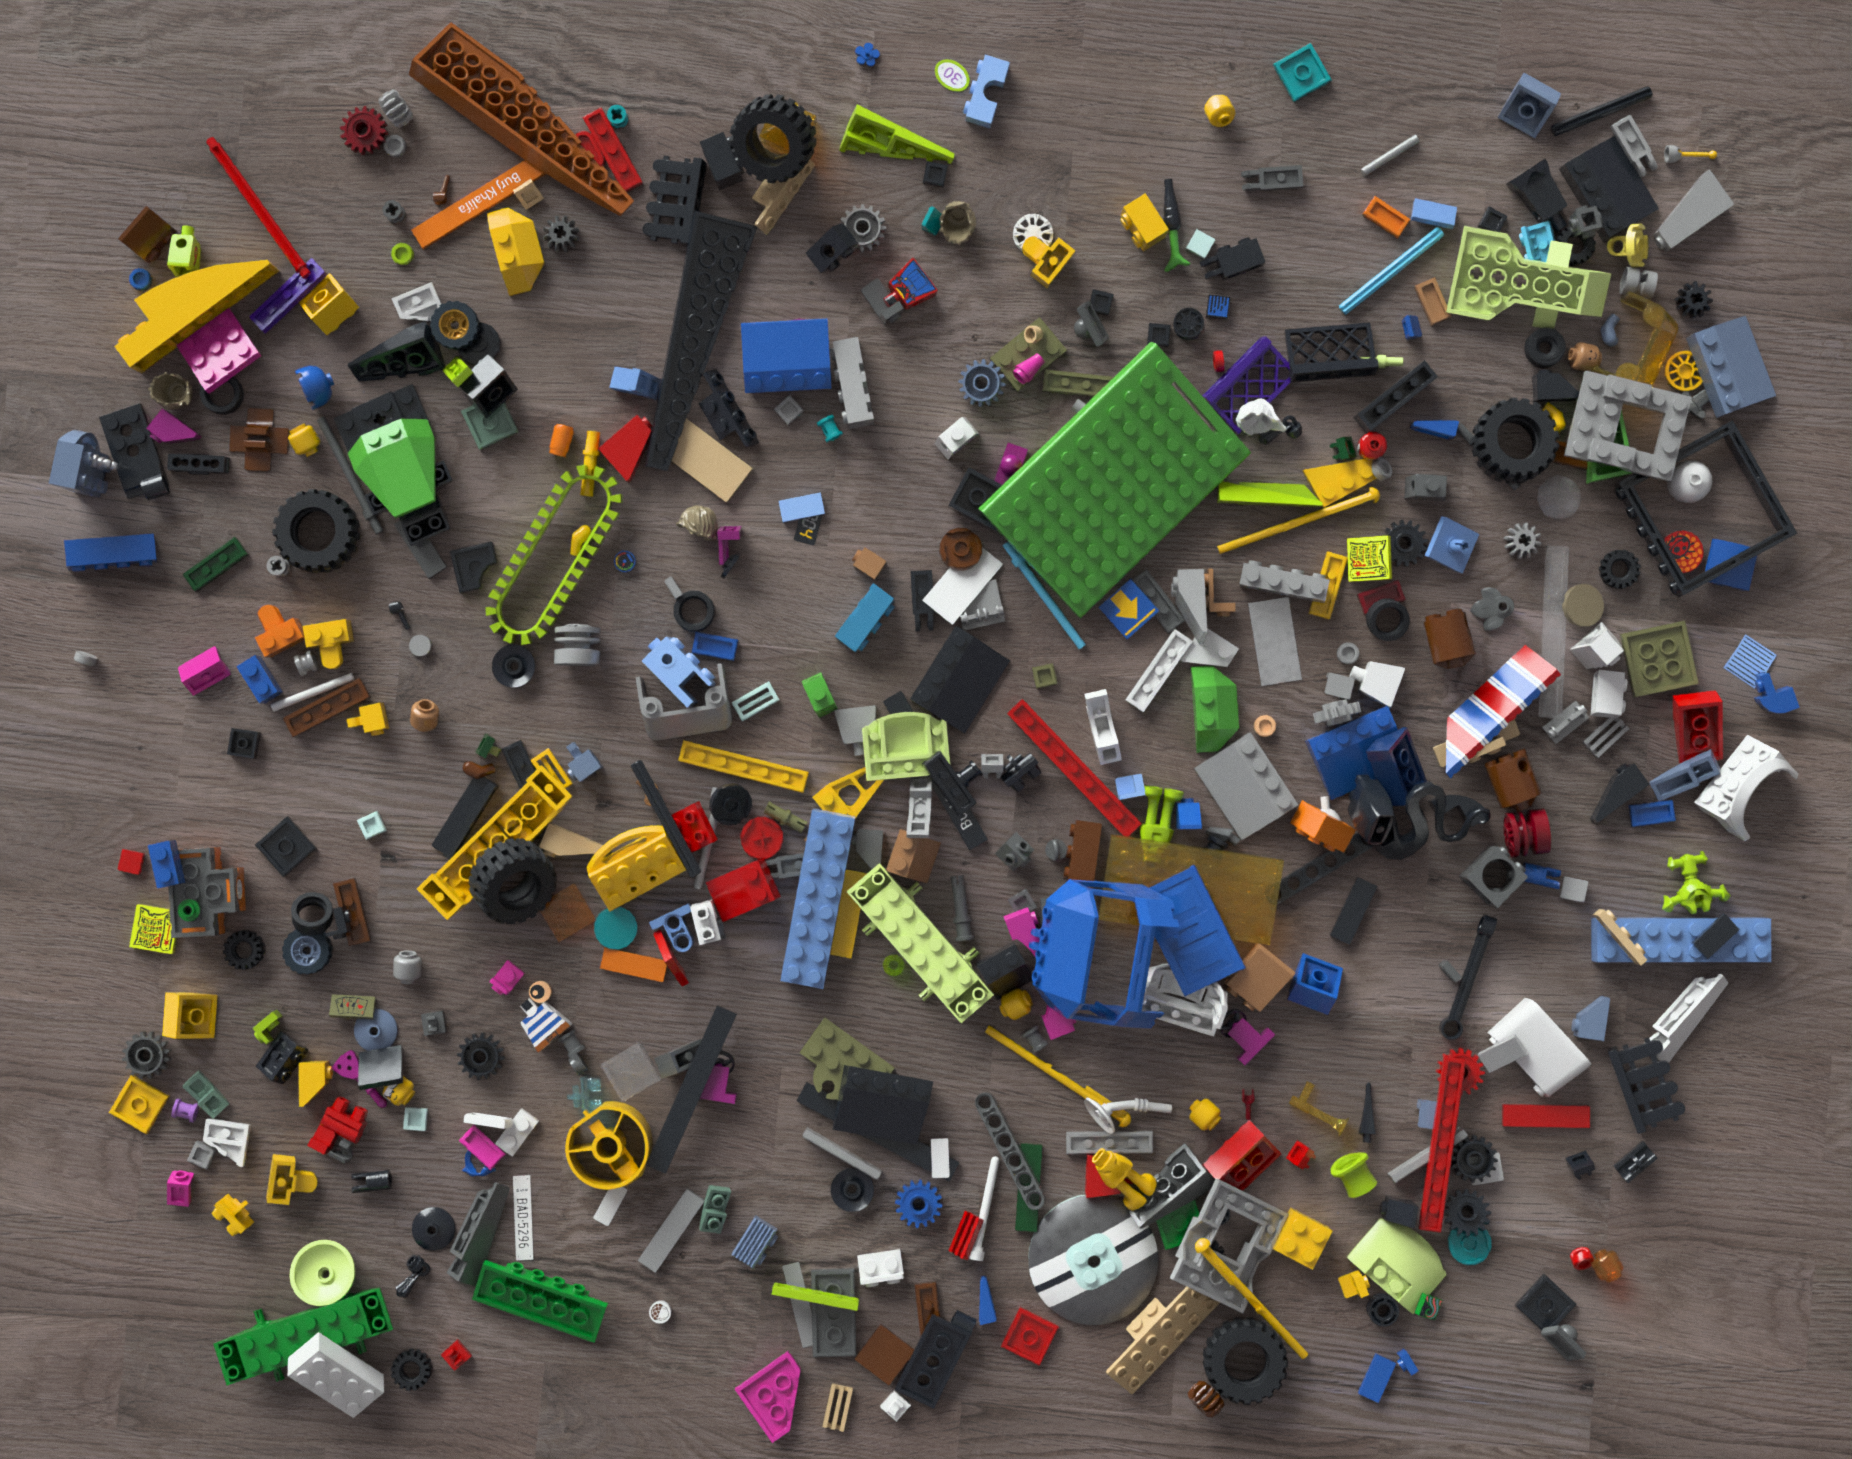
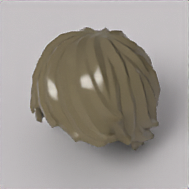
M953 201L945 206V210L940 217V225L942 226L940 231L943 233L946 241L961 245V243L969 240L968 238L974 232L977 224L975 214L969 207L970 204Z
M167 372L153 377L154 379H152L148 390L150 391L151 399H154L160 406L167 410H174L190 404L193 389L190 382L184 377L173 373L168 374Z
M692 506L682 513L676 526L686 528L690 531V534L696 533L698 537H704L705 540L716 541L718 530L717 517L709 507Z

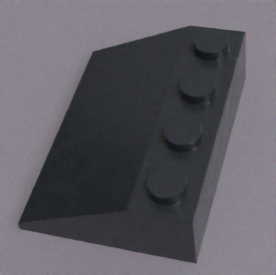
M1615 136L1568 161L1559 169L1581 207L1588 205V208L1597 206L1598 212H1600L1602 217V227L1597 233L1603 242L1659 210V207Z
M955 626L910 700L965 734L1010 660L958 626Z
M844 1065L832 1130L917 1145L930 1103L933 1081Z

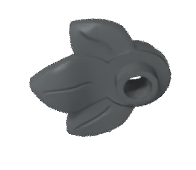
M1495 588L1481 589L1483 599L1477 601L1470 611L1475 616L1485 619L1484 630L1490 631L1502 626L1504 618L1513 613L1514 602L1511 598L1502 596ZM1502 602L1507 604V609L1505 611H1502L1499 608V605Z

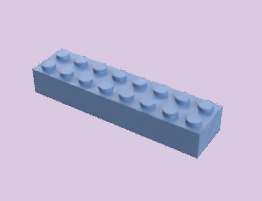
M814 808L812 810L780 981L820 989L824 988L856 816Z
M1718 917L1617 918L1615 921L1620 928L1624 927L1630 933L1631 937L1629 939L1634 945L1637 943L1645 951L1644 956L1647 959L1646 962H1771V918L1729 917L1740 930L1709 959H1706L1691 942ZM1591 918V961L1633 962L1596 918Z

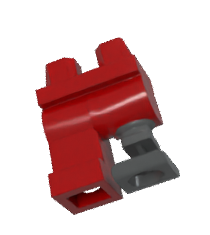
M338 1097L333 1106L327 1107L317 1131L307 1146L322 1154L328 1153V1156L346 1164L353 1158L352 1144H357L360 1141L363 1131L368 1124L365 1121L368 1110L356 1106L353 1113L350 1114L346 1111L350 1101L343 1097ZM338 1136H341L340 1146L332 1150Z

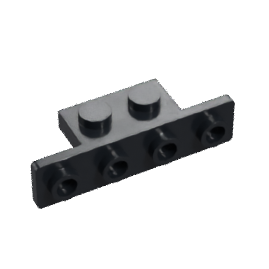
M717 369L706 371L703 376L713 393L698 404L719 440L725 439L736 431L746 448L757 445L759 441L756 432L750 427L744 412L737 405L733 393L729 391L724 383L723 376Z

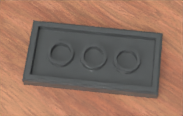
M854 1268L811 1269V1289L855 1297ZM812 1302L813 1357L856 1356L855 1310Z

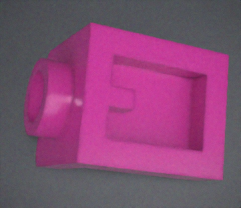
M507 960L489 982L493 984L492 989L498 994L502 995L504 993L507 995L525 973L511 961Z
M172 1171L167 1181V1205L189 1207L191 1203V1183L194 1173Z

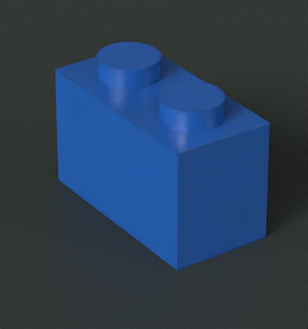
M254 655L236 666L259 703L266 704L283 693L261 656Z
M176 840L148 845L157 889L185 883Z

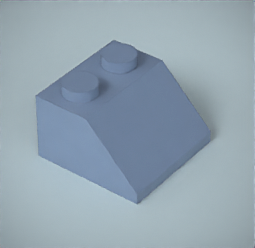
M1523 73L1498 118L1536 138L1557 105L1561 93Z

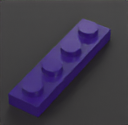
M312 258L306 262L307 268L311 272L310 276L303 279L296 272L249 316L265 334L328 275Z

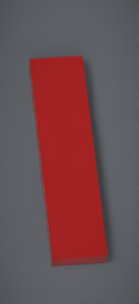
M599 108L582 117L619 185L626 192L642 185V180L603 109Z
M1502 1104V1126L1590 1128V1106Z

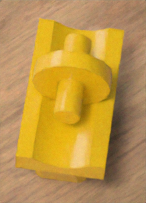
M227 1194L214 1205L216 1208L212 1215L219 1221L226 1218L230 1222L226 1228L231 1236L238 1233L241 1234L254 1223L248 1216L250 1213L245 1209L249 1204L246 1200L240 1203L236 1198L233 1199Z

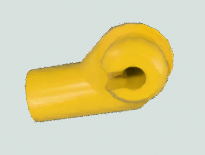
M1547 402L1542 411L1547 410L1550 413L1548 416L1556 422L1554 431H1559L1560 433L1566 426L1562 411Z
M582 525L572 534L571 555H578L582 544L591 534V529L588 525Z

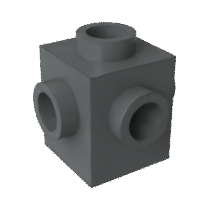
M1588 205L1576 208L1568 222L1570 231L1574 232L1575 237L1582 236L1583 239L1595 236V232L1602 227V217L1600 212H1598L1597 206L1588 208Z
M1015 832L995 854L1014 872L1019 866L1024 868L1031 861L1029 856L1034 849Z

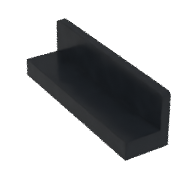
M486 777L480 779L473 778L432 843V847L444 853L443 856L451 859L462 847L499 786Z

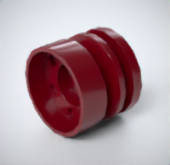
M1544 808L1528 810L1526 820L1521 811L1516 812L1515 816L1512 812L1505 813L1503 835L1507 850L1512 858L1518 857L1519 854L1527 856L1529 846L1534 855L1550 853L1551 831Z

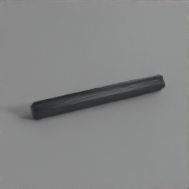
M1646 86L1555 123L1551 126V131L1554 136H1558L1647 100L1653 96L1651 88Z

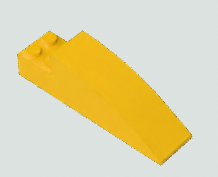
M268 260L215 265L173 278L134 299L149 321L140 323L132 334H126L118 340L119 343L114 347L130 368L142 374L176 349V345L227 308L234 306L277 274L279 270Z

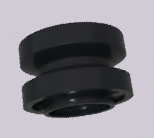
M1377 1293L1370 1297L1367 1302V1314L1376 1325L1386 1327L1392 1325L1397 1320L1399 1307L1390 1295ZM1381 1305H1387V1312L1383 1315L1378 1314V1308Z

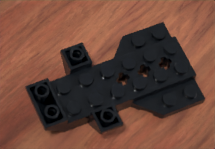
M413 384L395 392L390 391L333 418L348 452L361 435L382 427L377 423L380 416L386 418L385 424L382 426L399 419H427L429 421ZM445 461L435 464L436 502L399 517L410 546L451 529L446 511L437 491L453 481ZM373 492L364 495L373 515L388 512V509Z

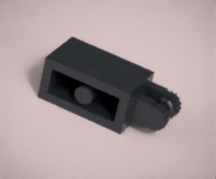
M1250 237L1238 241L1239 245L1220 247L1217 249L1218 252L1215 256L1199 262L1201 267H1207L1213 263H1216L1218 269L1209 271L1204 275L1206 280L1221 275L1224 281L1262 267L1265 264V259L1257 238L1251 240Z

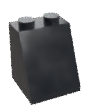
M1014 942L976 962L979 971L997 1000L1001 999L1006 993L1032 981V973Z

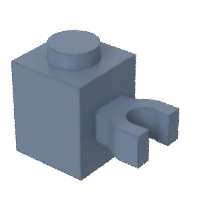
M575 742L566 747L574 757V760L567 764L570 768L567 771L574 781L578 779L579 782H583L603 768L592 750L588 749L582 753Z

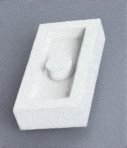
M521 1108L513 1119L512 1127L506 1128L495 1144L513 1157L539 1120Z

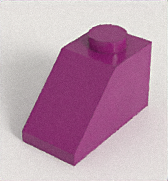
M163 408L146 428L152 433L150 437L160 444L162 441L168 444L196 441L202 437Z

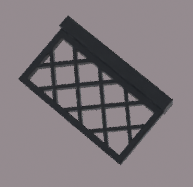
M1370 322L1285 329L1284 331L1290 369V383L1376 375L1379 365L1378 359L1375 357ZM1356 330H1366L1367 337L1361 341L1353 334ZM1335 332H1342L1347 336L1342 343L1332 337ZM1320 333L1325 337L1324 341L1319 345L1311 339L1313 334ZM1299 335L1304 341L1298 347L1291 342L1290 336ZM1349 338L1359 345L1354 352L1344 346ZM1328 340L1337 346V349L1332 354L1323 348ZM1306 342L1316 348L1311 356L1301 349ZM1362 347L1369 352L1370 358L1362 359L1356 353ZM1340 349L1350 356L1347 360L1341 361L1335 357ZM1320 351L1328 359L1325 362H1318L1313 357ZM1297 353L1307 359L1304 364L1294 365V356Z

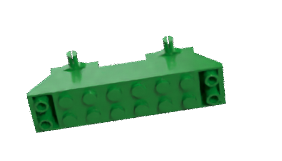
M379 1287L370 1290L365 1289L356 1293L349 1292L335 1303L317 1306L276 1320H265L262 1308L253 1311L257 1321L255 1326L218 1341L213 1345L226 1385L272 1370L275 1380L278 1382L285 1379L281 1367L288 1365V1358L318 1332L341 1347L355 1343L358 1354L367 1351L364 1339L391 1331L394 1327L381 1288Z

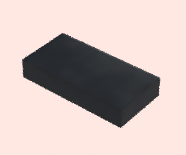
M1723 913L1691 943L1706 959H1709L1740 929Z

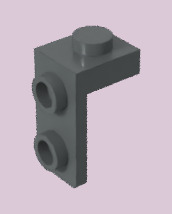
M878 278L861 289L862 294L884 326L889 322L892 324L902 317L901 314L904 308L899 301L889 308L885 304L883 298L889 295V293Z

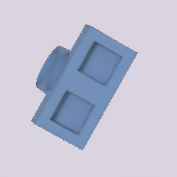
M614 367L609 388L657 400L662 379L641 369L633 368L632 370Z
M690 903L649 922L652 930L664 925L673 947L679 952L688 951L694 943L693 936L683 915L691 912ZM675 916L679 919L680 924L677 928L670 927L668 923L670 917ZM680 936L688 938L689 945L686 948L678 945V938Z

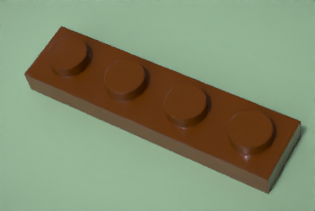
M358 678L285 716L283 720L292 737H296L369 699L371 696L362 679Z

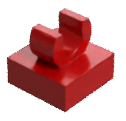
M1297 1140L1286 1159L1303 1170L1304 1168L1309 1169L1310 1166L1307 1163L1311 1157L1315 1159L1316 1156L1313 1150Z
M457 1339L441 1353V1356L455 1371L472 1354Z

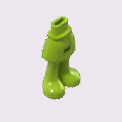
M1144 785L1145 794L1148 798V808L1145 824L1140 825L1141 844L1143 846L1142 849L1145 850L1143 859L1160 862L1161 855L1165 853L1174 833V830L1170 828L1174 804L1182 800L1184 792L1164 788L1160 824H1156L1158 805L1163 788Z

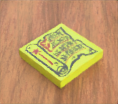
M1391 536L1347 539L1349 582L1392 579Z
M137 904L129 947L174 954L177 938H171L170 910Z

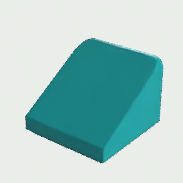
M931 206L922 222V230L932 235H937L941 227L940 217L942 213L935 207Z

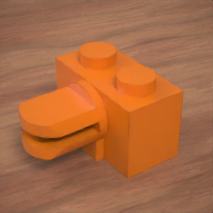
M265 605L259 609L258 617L266 632L255 637V640L264 657L272 658L305 640L303 626L299 619L291 618L285 622L279 609L273 605Z

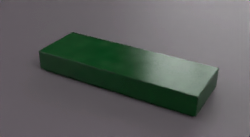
M233 537L182 575L192 589L198 592L249 554L238 538Z

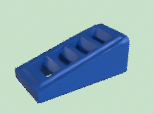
M1414 421L1410 425V429L1451 440L1456 435L1459 421Z
M985 1275L981 1276L980 1325L997 1320L987 1276Z

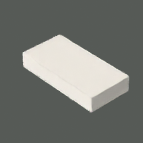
M473 1112L464 1116V1123L505 1129L512 1127L513 1119Z

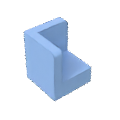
M1142 774L1115 779L1119 800L1146 795Z

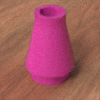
M1036 353L1031 358L1015 366L1013 375L1023 385L1026 382L1030 383L1045 361Z

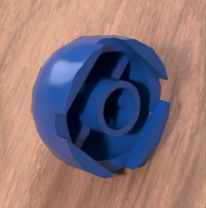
M310 365L295 370L296 375L301 374L302 378H299L298 381L307 401H313L314 403L311 409L315 410L327 404L332 396L331 386L335 385L330 373L325 374L321 368Z

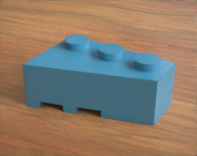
M873 583L868 593L860 600L858 606L836 633L835 638L855 653L858 649L862 652L869 643L867 637L871 632L875 634L882 625L879 621L884 615L888 617L895 608L892 605L894 598Z

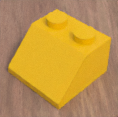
M330 273L299 302L311 320L326 335L337 330L339 325L347 318L353 316L359 308L356 302Z
M185 992L166 993L162 1036L175 1039L214 1038L218 995Z

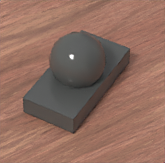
M1087 301L1077 308L1081 318L1075 322L1074 332L1082 339L1092 337L1098 347L1105 343L1109 336L1091 302Z
M1564 1324L1562 1326L1557 1325L1542 1329L1541 1335L1567 1361L1585 1358L1586 1352L1576 1343L1578 1333L1573 1326Z

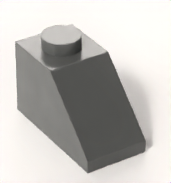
M857 829V833H853L852 846H856L857 853L871 869L879 863L881 864L883 830Z
M701 1039L654 1058L661 1077L665 1078L688 1069Z

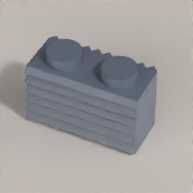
M755 1215L731 1255L751 1268H754L756 1264L761 1265L767 1255L764 1253L768 1245L772 1247L778 1238V1235L775 1234L777 1228Z

